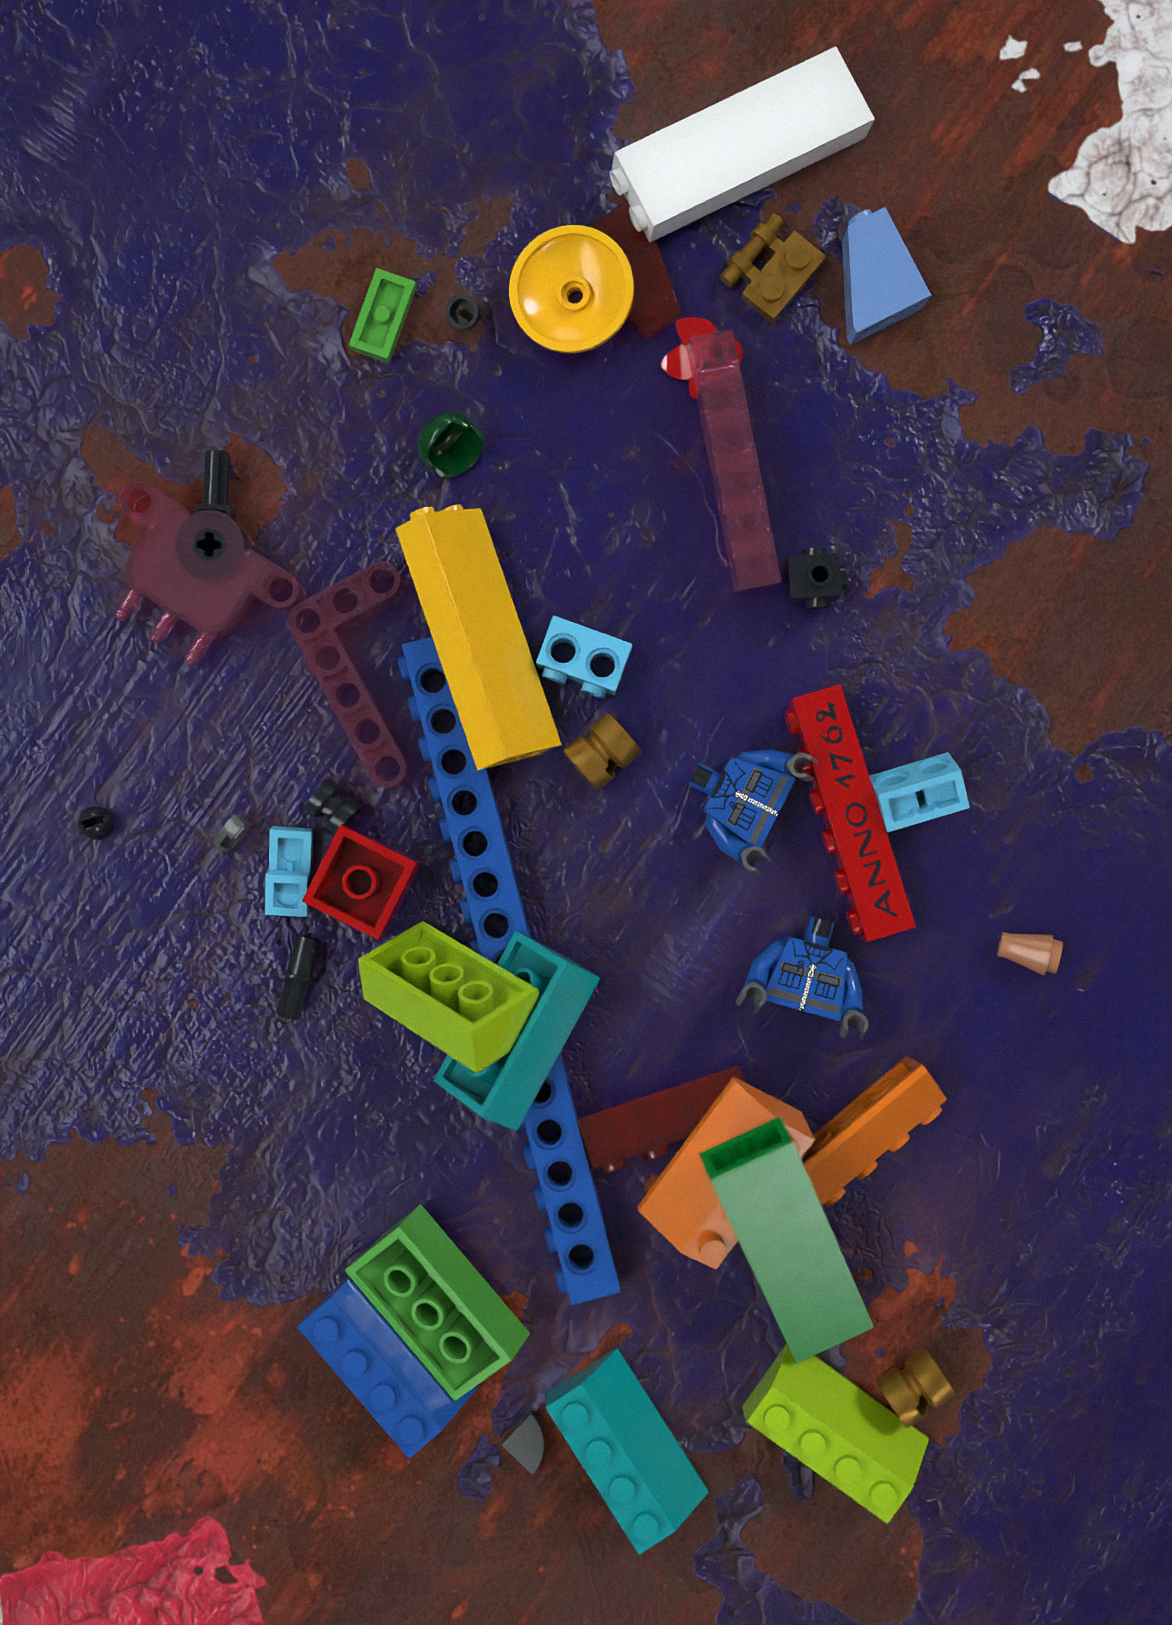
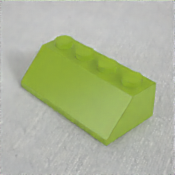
M424 921L358 959L364 1000L475 1073L480 1072L510 1052L538 998L537 988Z
M787 1343L742 1406L748 1424L887 1524L913 1489L929 1441L928 1436L914 1426L906 1428L896 1413L814 1355L796 1363Z

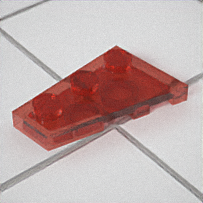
M626 199L590 227L612 238L626 255L634 278V299L628 317L648 342L679 319L681 311L656 240L649 243L644 231L639 232L636 230L629 215L630 205Z

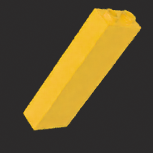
M459 504L436 512L433 507H424L409 514L411 520L397 527L396 532L477 770L531 758L562 745L481 508L463 509V506Z

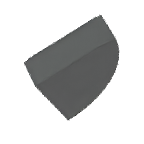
M234 814L217 833L212 845L222 855H227L252 830V825L243 816Z
M530 1410L502 1440V1446L533 1475L543 1456L544 1436L539 1419Z

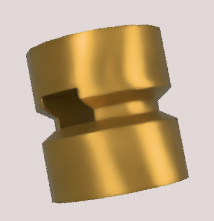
M607 712L589 727L590 735L588 737L579 736L563 750V753L597 791L615 777L614 769L617 766L625 768L642 753L629 734Z
M922 1347L906 1358L905 1368L902 1370L893 1367L875 1379L882 1393L906 1428L927 1416L926 1407L929 1405L938 1408L956 1396V1393L925 1347Z

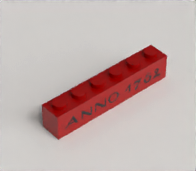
M841 684L792 698L787 703L789 710L784 711L785 721L790 734H797L802 750L796 751V754L806 753L816 758L819 762L818 764L807 762L802 768V773L814 777L812 781L814 790L809 791V798L815 815L822 814L826 830L821 831V837L827 854L835 855L839 870L833 871V875L840 895L847 894L851 910L846 911V918L853 936L859 934L861 941L869 942L915 928L914 918Z

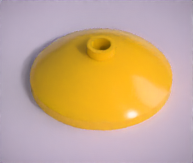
M582 225L556 227L532 240L519 255L510 277V304L520 327L540 346L560 353H580L592 350L612 338L620 330L630 313L634 299L632 269L623 250L605 233ZM581 292L583 297L580 302L575 304L569 302V297L572 293Z

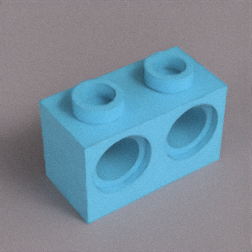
M553 615L536 665L537 668L543 670L542 677L565 685L567 679L583 684L581 691L604 699L606 693L615 696L632 650V644ZM559 643L572 645L575 649L574 658L567 663L555 661L551 656L554 646ZM598 657L609 658L615 667L613 673L603 678L594 675L590 669L594 659Z
M949 752L869 776L887 832L970 808L961 769Z

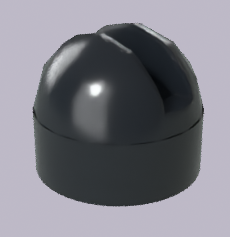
M457 295L449 301L446 307V316L449 323L457 329L470 330L479 323L481 309L477 301L470 296ZM459 305H462L474 315L470 322L463 315L456 312Z
M98 806L85 809L78 819L80 832L85 837L93 840L107 838L113 832L115 826L112 813L106 808ZM100 816L103 817L104 823L93 825L89 828L86 827L87 821Z

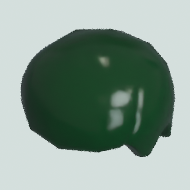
M454 411L450 413L444 412L436 415L424 425L417 440L419 456L427 467L434 470L442 478H452L465 473L475 465L483 452L484 437L473 422L464 415Z

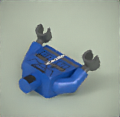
M771 749L741 752L736 758L730 757L727 760L721 773L699 762L689 780L688 785L709 795L702 812L706 815L705 826L719 850L743 864L756 877L762 876L754 868V863L757 859L766 858L772 863V858L761 847L796 779L790 775L793 774L805 782H811L814 777L802 773V768L807 762H814L816 764L819 762L816 758L806 753L794 755Z
M810 916L804 940L785 936L783 941H773L752 961L745 987L737 996L735 1002L737 1006H740L745 997L752 998L756 1005L753 1010L754 1014L760 1010L765 1001H769L840 1021L841 1016H843L844 1019L839 1029V1035L844 1039L848 1033V1026H854L860 1032L859 1039L863 1040L869 1025L867 1018L863 1015V993L854 963L847 959V952L828 947L835 923Z

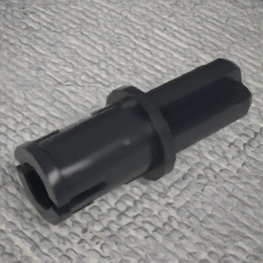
M296 934L288 969L282 971L285 980L276 1010L277 1015L292 1020L300 1019L310 982H315L316 978L312 977L319 946L322 943L321 940Z

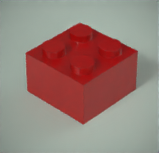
M340 825L302 902L377 940L383 939L421 863L348 826Z

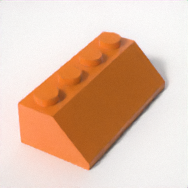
M905 1056L813 1134L815 1141L803 1155L801 1161L821 1206L824 1204L826 1207H829L836 1203L845 1194V1189L843 1188L855 1177L861 1180L869 1175L878 1165L875 1161L887 1150L894 1152L901 1148L910 1138L909 1131L920 1122L922 1125L930 1123L942 1112L940 1105L947 1098L921 1063Z
M732 1077L638 1204V1211L679 1252L711 1268L717 1269L738 1242V1238L711 1184L699 1153L780 1116L800 1158H802L815 1141L802 1112Z

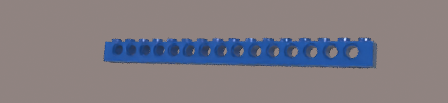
M428 637L401 644L404 656L397 657L403 681L411 680L415 696L408 697V703L413 721L421 720L425 736L418 738L424 762L432 761L435 777L429 778V785L434 802L442 801L446 817L439 819L445 843H453L456 858L449 860L452 875L456 884L463 882L466 899L460 900L462 914L466 924L473 923L477 936L476 940L470 941L471 948L474 952L496 964L498 957L503 954L515 930L530 938L531 935L488 768L477 770L433 638ZM431 672H440L445 676L444 687L436 693L425 691L423 686L425 677ZM442 712H451L456 718L453 730L445 734L436 732L434 729L435 717ZM452 752H461L466 757V766L459 774H449L444 768V760ZM462 792H471L477 799V806L469 815L458 814L454 807L456 797ZM473 832H481L487 839V849L479 856H472L465 849V839ZM484 872L492 873L498 881L497 891L490 897L481 896L475 888L476 878ZM493 913H500L508 920V931L502 937H493L486 930V919ZM560 1051L545 1079L551 1086V1093L544 1099H534L519 1129L526 1127L530 1143L523 1145L526 1163L529 1170H537L540 1185L534 1186L539 1211L547 1210L551 1226L544 1228L550 1253L558 1251L561 1267L555 1269L559 1291L561 1294L568 1293L571 1305L620 1293L621 1284ZM551 1119L559 1123L562 1132L556 1139L546 1140L538 1133V1125L544 1120ZM556 1161H564L572 1168V1174L566 1180H555L548 1172L549 1166ZM570 1202L576 1203L581 1207L583 1214L576 1221H566L559 1214V1209L562 1205ZM584 1244L592 1249L593 1256L590 1260L581 1263L573 1260L569 1252L574 1246Z

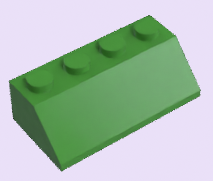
M421 1204L394 1224L344 1270L454 1401L509 1363L530 1335L529 1331Z

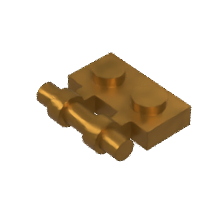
M772 213L764 223L759 222L750 233L752 238L740 252L735 251L727 260L728 267L719 276L721 281L728 287H732L739 278L747 282L749 285L743 291L741 299L771 324L775 322L824 263L826 255L795 230L785 242H782L776 236V233L784 225V221L775 213ZM764 249L772 258L760 271L752 262Z

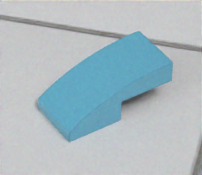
M272 826L270 828L269 870L265 876V915L308 916L309 905L302 902V899L312 880L314 828Z

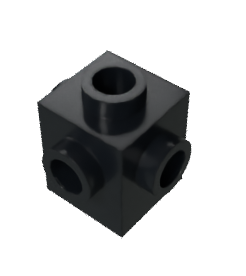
M815 547L802 550V555L788 556L783 564L786 605L805 604L806 610L831 608V602H836L842 595L841 590L847 589V567L845 564L840 565L839 553L827 554V548ZM812 576L818 577L820 582L815 581Z

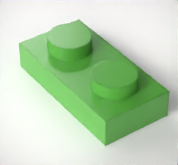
M376 268L348 345L351 351L388 364L390 363L417 289L415 281Z

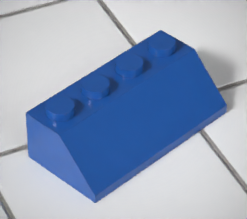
M349 1276L308 1311L297 1326L299 1331L409 1459L444 1429L478 1389V1386H475L454 1401Z

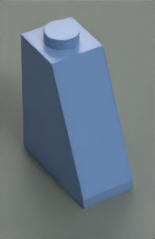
M886 207L874 213L868 209L855 215L848 222L849 225L842 239L846 333L850 345L924 309L931 297V293Z

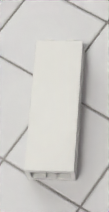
M835 46L614 153L612 170L609 173L610 179L616 192L619 195H625L630 205L629 215L634 227L639 232L643 230L650 243L865 139L875 118Z

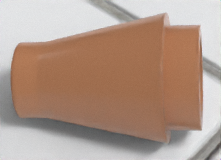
M1002 932L997 956L1009 959L1043 976L1046 972L1056 974L1061 959L1063 941L1055 940L1053 935L1011 934Z

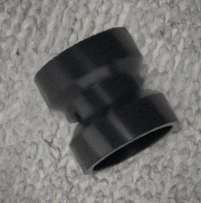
M330 778L315 791L303 809L312 817L322 816V820L325 822V829L335 836L339 826H348L360 813L363 806L354 798H347L345 795L341 796L342 787Z

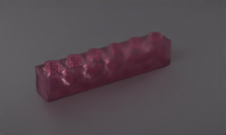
M733 329L690 337L687 352L734 591L739 593L777 585L782 581Z

